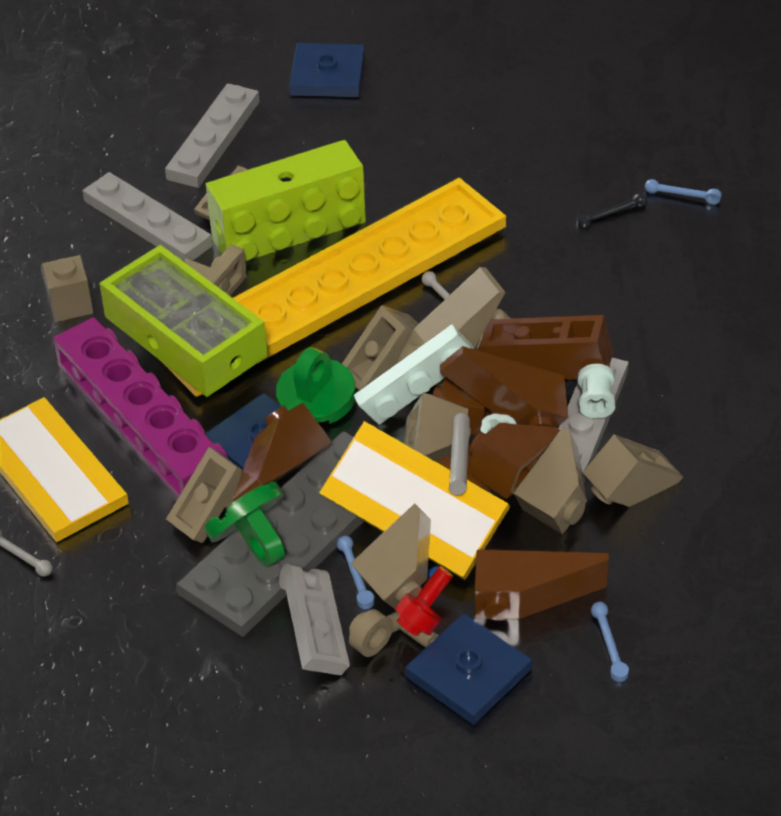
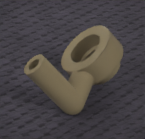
M372 609L360 613L353 619L349 627V644L364 656L370 657L377 654L386 645L391 633L397 630L403 631L425 648L439 635L433 631L431 635L421 632L419 636H415L397 622V619L400 617L397 611L385 616L378 610Z

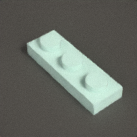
M450 325L354 394L359 407L380 425L422 395L423 392L426 393L431 387L444 379L446 376L440 373L439 365L462 346L474 349L472 344L453 325Z

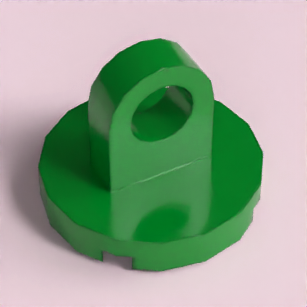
M313 347L305 349L299 356L296 364H293L283 372L276 384V399L280 406L285 405L289 411L297 405L304 403L317 422L329 420L330 424L340 420L351 410L356 401L354 394H356L355 379L349 368L336 360H331L327 353Z
M271 481L265 486L263 484L231 503L230 507L226 509L227 513H225L226 516L219 519L218 516H213L205 524L204 531L213 543L238 530L258 561L264 566L269 567L284 558L285 551L280 538L263 513L280 501L284 493L277 482Z

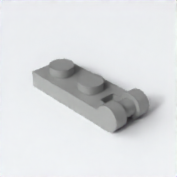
M285 564L279 575V585L281 589L286 590L302 669L342 675L350 666L329 573L326 570L311 569L307 572L303 571L302 567L298 565Z

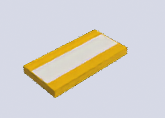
M45 397L0 419V473L56 542L129 504L127 493Z
M365 421L319 492L324 498L382 532L388 529L415 503L431 519L428 559L466 580L476 563L477 549H485L510 508L507 502L468 480L465 493L454 495L449 490V469Z

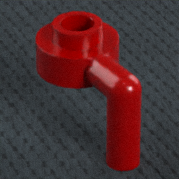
M439 566L417 597L406 593L395 607V610L400 615L397 622L415 636H419L421 632L431 635L441 622V618L430 607L452 579L453 575L445 568Z

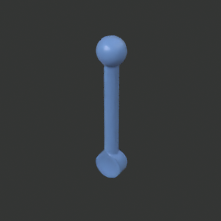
M650 179L645 183V190L650 194L660 191L703 198L709 204L714 205L720 202L722 196L718 189H709L706 192L663 185L654 179Z
M343 535L337 540V547L340 551L344 552L357 587V605L361 609H369L374 605V595L371 591L366 590L362 576L351 565V562L355 559L352 552L353 540L351 537Z
M595 602L591 607V614L598 619L613 664L610 672L611 677L617 682H623L628 678L629 668L620 660L606 618L608 607L603 602Z

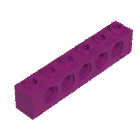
M92 317L53 337L58 365L178 498L209 447L215 449L228 459L222 446L219 443L213 444L206 437L201 424L196 419L190 420L183 412L176 397L173 395L168 396L161 389L156 376L151 372L146 373L141 368L137 357L131 350L125 351L110 328L105 329Z

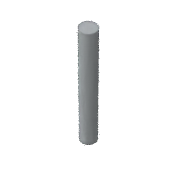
M459 413L453 418L449 490L454 495H461L467 489L470 418L464 413Z

